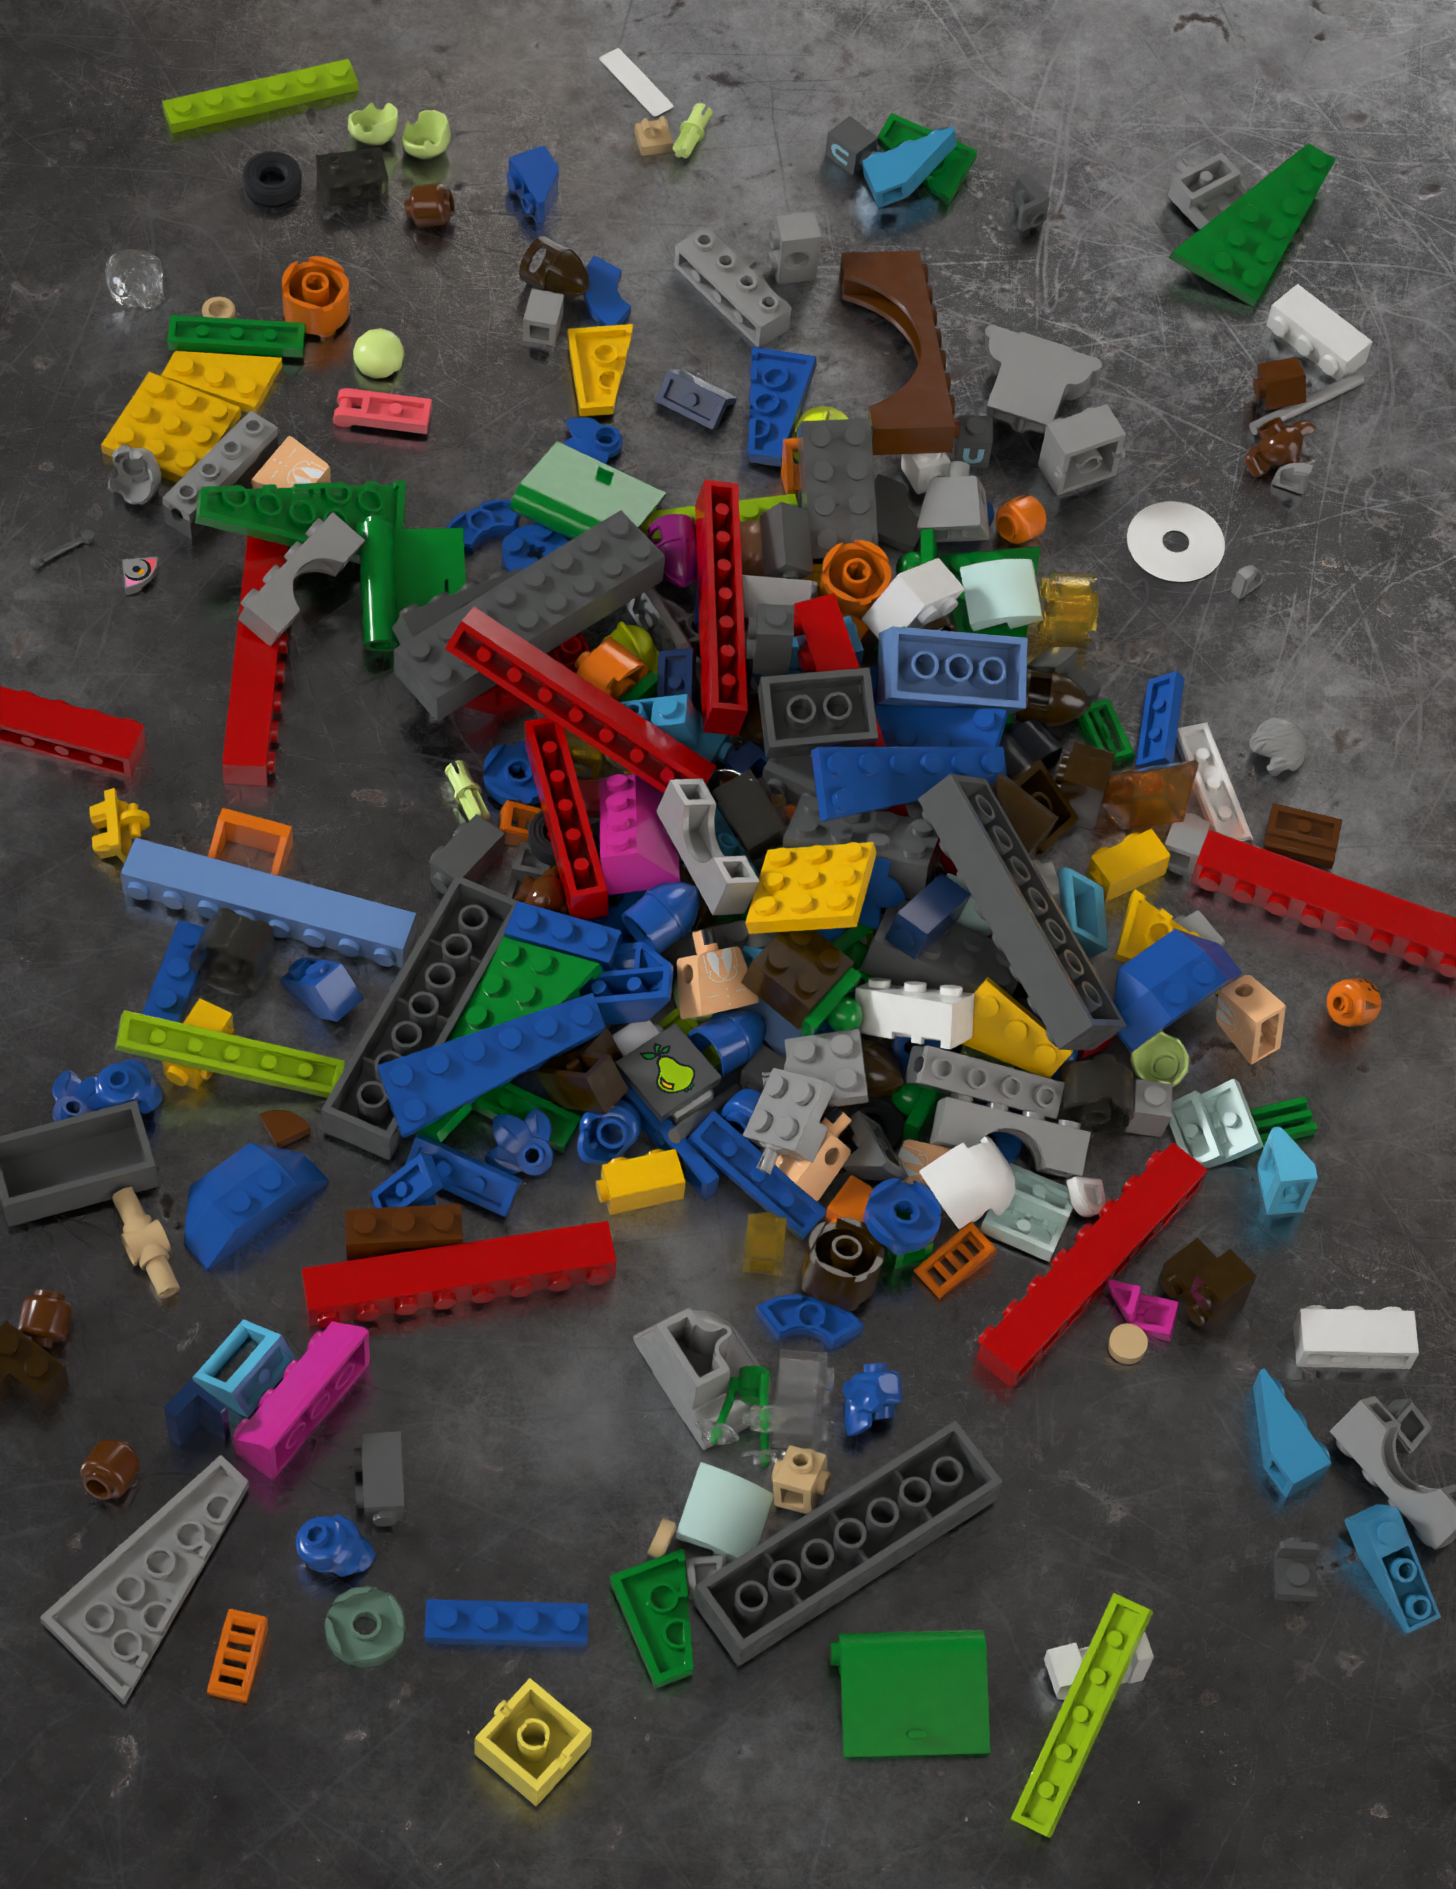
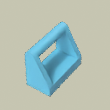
M1070 868L1059 869L1058 880L1061 911L1088 959L1107 951L1108 939L1103 887Z
M1273 1127L1257 1164L1267 1215L1304 1212L1318 1179L1315 1164L1281 1127Z
M242 1320L193 1376V1380L235 1412L249 1417L258 1407L259 1401L266 1391L270 1388L273 1389L278 1384L287 1366L297 1358L282 1335L247 1320ZM248 1337L259 1344L227 1382L214 1378L217 1372Z

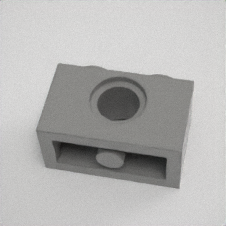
M815 211L778 215L775 217L774 230L769 232L772 251L767 252V264L769 271H774L777 284L816 280L822 236Z

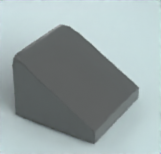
M1395 1399L1386 1409L1401 1424L1396 1439V1446L1406 1454H1411L1433 1427L1411 1399Z

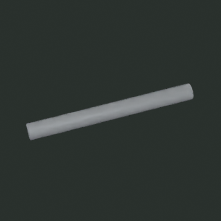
M1356 372L1306 396L1305 403L1283 407L1251 422L1249 428L1254 435H1257L1258 428L1266 422L1280 417L1283 422L1364 384V377L1360 372Z

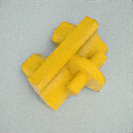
M115 788L104 791L105 801L89 807L92 824L97 829L107 827V832L92 837V847L101 859L117 855L125 863L132 847V839H135V837L140 838L141 831L146 830L150 826V816L147 812L139 810L138 804H128L117 798V791Z

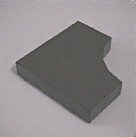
M878 473L874 480L878 541L906 553L915 551L921 540V533L917 529L919 518L909 508L907 500L909 486Z

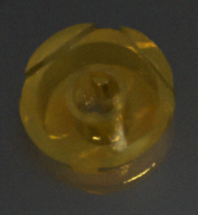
M1051 572L1049 577H1042L1040 596L1045 598V609L1043 612L1044 620L1038 621V632L1044 633L1048 642L1092 643L1093 638L1088 636V632L1096 631L1099 604L1098 592L1091 591V582L1097 583L1095 574Z

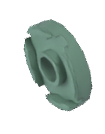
M371 1586L351 1588L339 1595L331 1604L332 1607L329 1609L324 1623L327 1644L335 1656L348 1665L362 1668L381 1665L394 1657L402 1646L406 1632L404 1610L397 1599L388 1592L386 1594ZM361 1618H371L377 1624V1628L369 1635H361L355 1631L354 1624Z

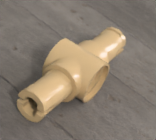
M132 1187L117 1191L112 1198L124 1223L122 1229L124 1233L121 1234V1238L134 1266L140 1265L142 1270L147 1271L160 1299L176 1294L180 1290V1286L167 1261L170 1257L168 1252L171 1251V1247L158 1219L153 1221L150 1215L145 1214Z

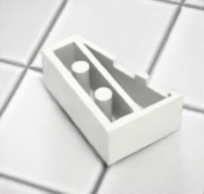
M869 978L867 983L856 987L855 1000H857L863 1010V1022L857 1029L860 1030L861 1034L894 1039L895 1036L911 1038V1043L924 1044L925 1039L941 1041L940 1048L952 1049L972 1038L975 993L963 992V987L957 985H941L940 990L927 989V983L908 981L904 982V986L891 985V980L887 978Z

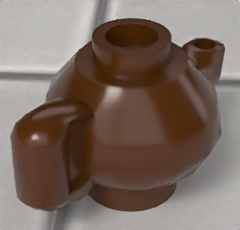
M1280 417L1263 424L1257 430L1261 440L1257 446L1251 448L1244 458V463L1251 475L1258 478L1267 473L1271 466L1282 467L1286 464L1298 463L1301 460L1299 455L1302 451L1303 437L1313 433L1317 428L1309 420L1298 421L1293 425H1284Z
M557 866L551 867L536 879L526 875L514 897L515 900L561 914H566L568 910Z

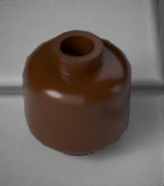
M440 183L415 186L411 190L410 199H405L407 218H413L416 226L422 229L447 225L450 217L455 215V201L452 191L446 190L445 186Z
M35 1290L34 1295L27 1296L22 1302L18 1330L41 1348L52 1349L53 1342L59 1343L67 1339L73 1307L69 1302L65 1301V1295L62 1293Z
M102 1440L93 1447L80 1468L83 1486L95 1498L101 1500L119 1498L126 1493L138 1475L140 1463L134 1449L127 1442L122 1440Z

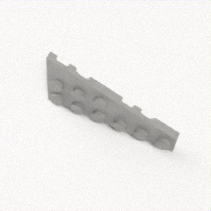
M222 1455L214 1460L40 1616L41 1623L124 1705L249 1488V1481Z

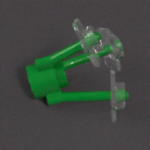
M744 1366L740 1368L739 1377H730L729 1391L717 1422L710 1419H705L704 1421L697 1420L695 1426L702 1430L704 1433L703 1437L713 1444L725 1445V1443L738 1441L740 1436L734 1433V1429L725 1425L736 1395H741V1402L755 1405L750 1408V1411L741 1415L742 1423L750 1425L752 1430L760 1432V1450L742 1452L741 1457L753 1458L754 1465H762L764 1468H767L769 1465L776 1463L777 1457L784 1456L786 1451L769 1450V1432L780 1429L782 1423L787 1421L788 1415L782 1412L781 1406L769 1404L768 1395L771 1371L760 1366Z

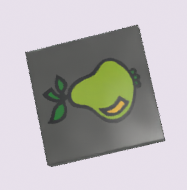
M676 1023L615 1063L621 1076L660 1122L721 1083V1075Z

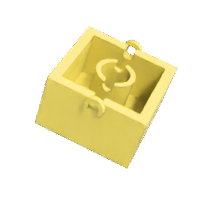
M529 1678L508 1702L503 1700L494 1710L495 1716L475 1737L474 1754L537 1807L590 1748L592 1730Z

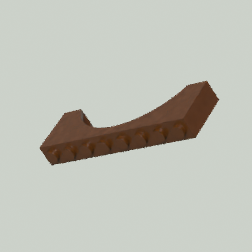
M920 250L841 253L839 282L843 300L866 307L890 321L911 344L918 362L914 374L899 391L887 399L869 406L868 419L871 418L873 455L952 453L954 438H959L960 422L959 418H953L955 415L954 395H949L951 388L950 373H944L946 369L945 350H940L942 343L941 329L935 328L937 326L936 307H931L933 302L932 286L926 285L928 283V265L922 264Z

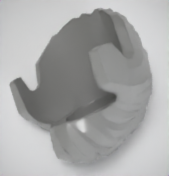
M122 445L117 450H114L112 454V461L119 475L116 478L110 477L108 489L111 493L118 492L123 495L125 501L130 504L143 505L149 502L159 489L161 482L159 464L153 453L148 449L131 448L128 445Z
M1277 718L1265 720L1259 725L1257 731L1249 740L1250 749L1254 753L1270 758L1271 762L1266 767L1271 776H1278L1280 772L1287 769L1295 771L1306 759L1307 741L1299 726L1291 721Z

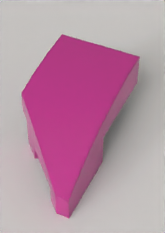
M1109 1279L1108 1290L1126 1322L1140 1327L1146 1336L1170 1342L1179 1311V1302L1141 1294V1286Z

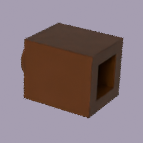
M1296 357L1257 365L1258 378L1253 380L1254 392L1257 399H1262L1267 410L1306 402V374Z

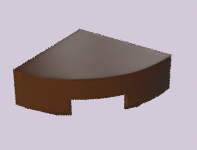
M270 1110L260 1113V1121L276 1148H282L311 1134L309 1124L293 1112Z

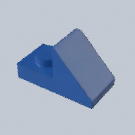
M420 1153L370 1194L375 1208L437 1205L433 1195L442 1189L443 1185L431 1154Z

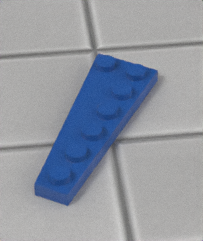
M874 705L875 715L886 747H999L1008 718L1006 709Z
M817 747L811 750L820 822L855 816L875 810H884L903 804L917 803L920 796L949 774L984 778L990 787H992L1001 773L1007 777L1003 747Z
M591 993L377 1065V1070L402 1138H405L445 1117V1114L460 1106L470 1104L496 1087L500 1088L511 1082V1079L530 1069L532 1071L547 1063L550 1058L560 1056L605 1032L606 1026L595 997Z

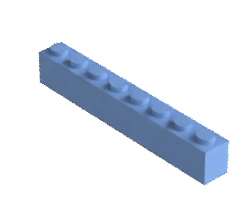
M136 837L120 873L123 893H127L135 899H149L163 903L171 909L178 910L183 908L194 911L208 919L219 918L231 921L241 928L248 929L253 927L267 931L278 938L290 937L301 940L312 947H327L338 950L348 957L360 956L374 960L379 965L386 967L397 966L403 968L417 932V916L414 912Z

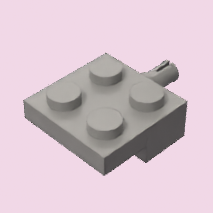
M1221 152L1194 167L1191 166L1185 157L1179 159L1174 167L1181 174L1171 178L1167 196L1200 230L1248 191L1240 183L1242 173Z
M859 1029L785 1039L787 1057L784 1065L785 1071L823 1080L835 1087L822 1116L827 1115L834 1106L869 1102ZM762 1072L764 1087L771 1072Z
M773 1067L743 1133V1137L765 1149L756 1166L757 1170L771 1175L779 1154L814 1162L828 1131V1127L820 1123V1119L833 1093L834 1086L823 1080Z

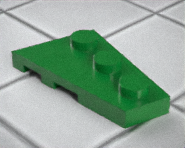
M891 113L877 136V145L886 152L897 148L905 141H915L928 136L933 130ZM956 141V147L927 176L922 184L949 206L977 159L978 150Z
M679 1549L610 1575V1584L655 1689L693 1675L685 1549Z

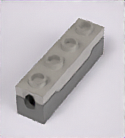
M250 411L162 497L165 523L192 540L205 527V525L195 523L197 498L201 487L236 485L245 487L279 448L278 427Z
M912 1046L905 1075L906 1084L951 1095V1093L968 1095L973 1098V1102L984 1105L987 1102L1004 1104L1009 1106L1011 1112L1021 1115L1023 1111L1037 1112L1045 1115L1044 1119H1057L1065 1085L1064 1082L932 1046ZM924 1060L922 1070L920 1071L921 1063Z

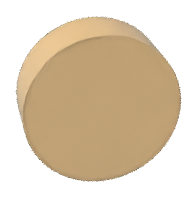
M213 297L203 304L202 317L236 319V308L234 303L228 298Z
M1129 1323L1115 1327L1108 1340L1110 1355L1122 1364H1134L1140 1361L1148 1346L1145 1332L1140 1327Z
M664 1517L662 1518L647 1552L648 1555L658 1558L665 1554L677 1527L675 1522Z

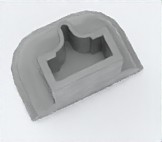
M989 325L985 330V347L988 351L989 365L997 376L987 403V416L1007 422L1012 426L1013 430L1019 433L1032 430L1045 434L1047 424L1057 419L1063 400L1070 401L1081 398L1089 388L1095 387L1100 381L1102 363L1098 358L1073 351L1071 347L1024 332L1017 333L995 325Z
M689 1307L633 1336L637 1348L648 1363L652 1373L703 1450L739 1433L759 1419V1405L745 1404L741 1402V1395L737 1394L718 1442L713 1444L710 1441L729 1391L730 1377H739L741 1367L760 1366L739 1332L727 1319L710 1311L691 1310Z

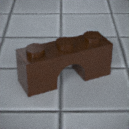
M461 1204L345 1209L347 1261L383 1256L393 1250L402 1248L422 1250L463 1243Z

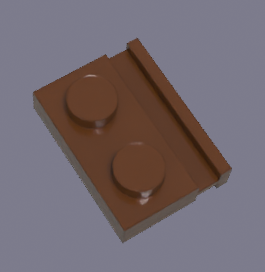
M1273 803L1262 849L1299 862L1332 869L1343 819Z

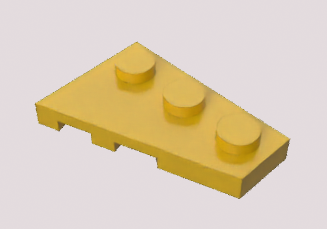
M634 324L567 329V340L580 417L614 413Z
M174 351L161 376L239 406L243 412L249 413L253 411L257 413L282 368V358Z
M1135 889L1131 893L1113 959L1127 963L1174 929L1198 937L1201 936L1194 931H1187L1172 920L1173 916L1164 909L1158 910L1145 900V895Z
M989 977L974 992L972 1038L963 1042V1045L1049 1079L1072 1054L1073 1050H1059L1058 1047H1055L1046 1036L1045 1024Z

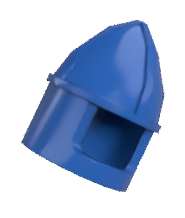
M684 882L657 885L647 890L639 901L621 915L622 920L637 942H645L660 955L678 939H683L693 927L700 906L699 889L697 886ZM638 926L646 933L649 939L641 932Z
M732 1009L726 1012H717L709 1020L691 1030L688 1038L702 1054L705 1048L713 1044L722 1063V1070H715L722 1078L739 1066L748 1064L761 1049L766 1035L765 1018L757 1012Z

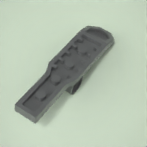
M652 587L626 603L627 609L638 626L644 628L650 634L658 652L686 648L694 649L697 654L695 706L700 714H702L701 667L699 659L700 637L699 627L693 625L694 613H687L671 600H666Z

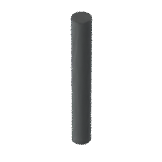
M737 1084L729 1086L668 1132L669 1139L673 1143L681 1142L693 1133L713 1110L717 1114L721 1112L734 1094L742 1090L741 1087Z

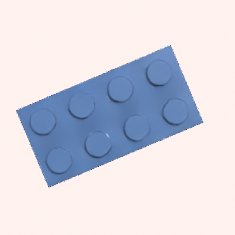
M892 626L879 633L877 704L1006 709L1007 714L1026 708L1028 638Z

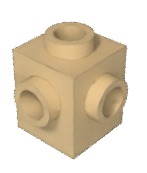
M789 1445L783 1460L777 1459L772 1472L775 1506L804 1514L815 1510L821 1495L826 1496L832 1482V1473L827 1470V1455L818 1453L813 1449H802Z

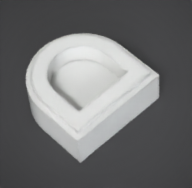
M1078 1176L1066 1180L1070 1200L1076 1212L1085 1218L1099 1214L1106 1203L1102 1180Z

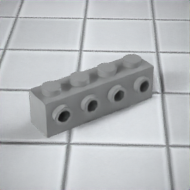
M705 226L676 244L674 267L756 347L761 348L789 330L792 309L789 303L783 297H779L768 286L763 277L757 276L747 266L741 256L734 254L720 236L715 235Z

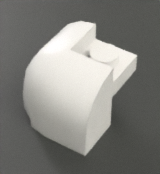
M986 1136L980 1140V1144L967 1148L964 1142L919 1171L958 1229L971 1221L975 1222L990 1208L999 1217L1009 1208L1015 1195V1177L1012 1169L991 1138Z

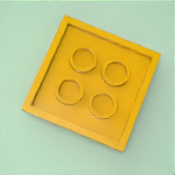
M149 372L102 442V453L112 457L114 450H117L122 445H128L131 448L148 449L153 453L159 464L161 477L178 483L236 425L241 417V407Z
M851 842L838 845H814L811 847L767 850L759 876L760 883L754 893L745 922L749 934L857 927L877 855L874 842Z

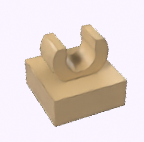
M660 116L659 120L648 121L647 118H644L642 122L635 123L634 132L641 156L673 152V140L667 119L664 116Z

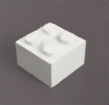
M937 558L899 573L862 617V620L878 639L880 632L892 626L920 629L926 624L953 611L958 605L956 599L965 588L943 562Z

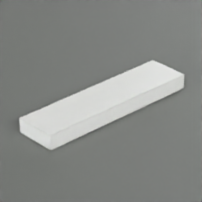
M1208 722L1178 728L1176 746L1182 762H1185L1183 764L1205 820L1211 822L1209 830L1252 844V834Z

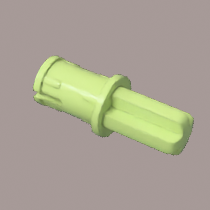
M703 103L694 105L688 120L681 124L680 134L672 147L676 152V157L688 158L696 143L703 139L705 135L704 129L713 115L710 107L702 115L701 113L706 105Z
M463 760L455 761L459 774L456 773L453 764L450 763L445 769V774L455 790V801L462 805L469 821L476 814L488 820L490 813L481 797L482 788L478 783L474 782L466 762Z

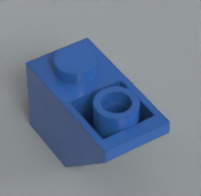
M545 145L509 157V172L506 173L510 189L518 193L527 214L531 213L538 225L545 222L558 191L559 167Z
M303 957L293 962L288 968L289 972L280 979L283 986L319 1018L338 1022L364 999L342 963Z

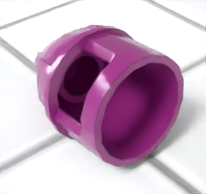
M670 514L658 518L647 529V538L665 555L663 578L678 588L686 587L696 580V521L685 514ZM657 530L661 532L662 541L660 543L652 538Z

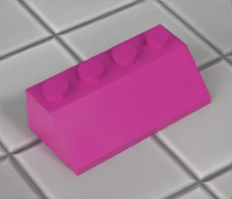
M615 774L608 778L599 779L600 859L608 895L649 890L663 883L680 882L679 853L656 812L664 793L635 774Z
M331 1322L324 1332L321 1330L317 1331L307 1345L308 1351L300 1360L294 1359L287 1366L283 1373L282 1382L275 1390L272 1388L267 1390L259 1401V1409L251 1419H243L233 1433L235 1455L273 1481L370 1364L369 1331L365 1328Z

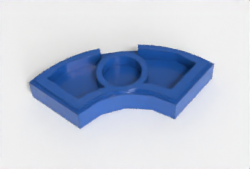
M594 255L586 267L590 282L589 291L584 293L587 310L599 326L622 325L631 314V305L621 298L617 290L622 270Z
M512 500L486 501L477 508L458 514L450 521L446 528L463 527L464 553L473 555L478 545L488 538L498 535H509L517 529L521 515L510 510Z
M802 1294L775 1297L756 1306V1313L778 1341L789 1336L807 1335L821 1340L833 1350L863 1331L864 1324L851 1311L843 1310L839 1306L829 1305L817 1298L803 1297Z

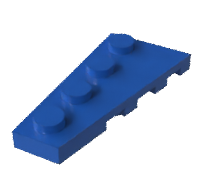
M752 347L748 441L749 462L781 467L783 439L792 438L817 366L816 356Z

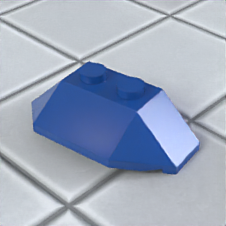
M1177 929L1172 930L1118 969L1113 1002L1127 1027L1117 1033L1118 1037L1132 1053L1236 979L1242 972L1219 943Z
M645 942L620 944L611 969L602 967L603 972L595 980L591 978L578 991L580 993L579 997L593 993L605 1025L645 1022L671 1000L673 966Z
M250 1142L189 1186L184 1246L209 1272L327 1185L329 1179L305 1153Z

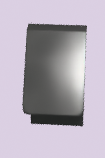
M1050 646L1027 664V669L1046 672L1056 671L1059 674L1070 677L1085 690L1090 701L1101 690V685L1076 664L1080 651L1078 648Z
M858 1110L850 1117L852 1120L850 1126L855 1133L852 1139L858 1149L848 1157L842 1168L862 1180L902 1178L901 1181H904L908 1174L881 1126Z

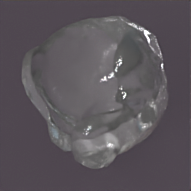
M136 249L123 250L109 257L104 275L105 282L112 298L119 304L132 308L154 309L163 300L162 283L164 274L162 273L163 269L160 258L145 250Z

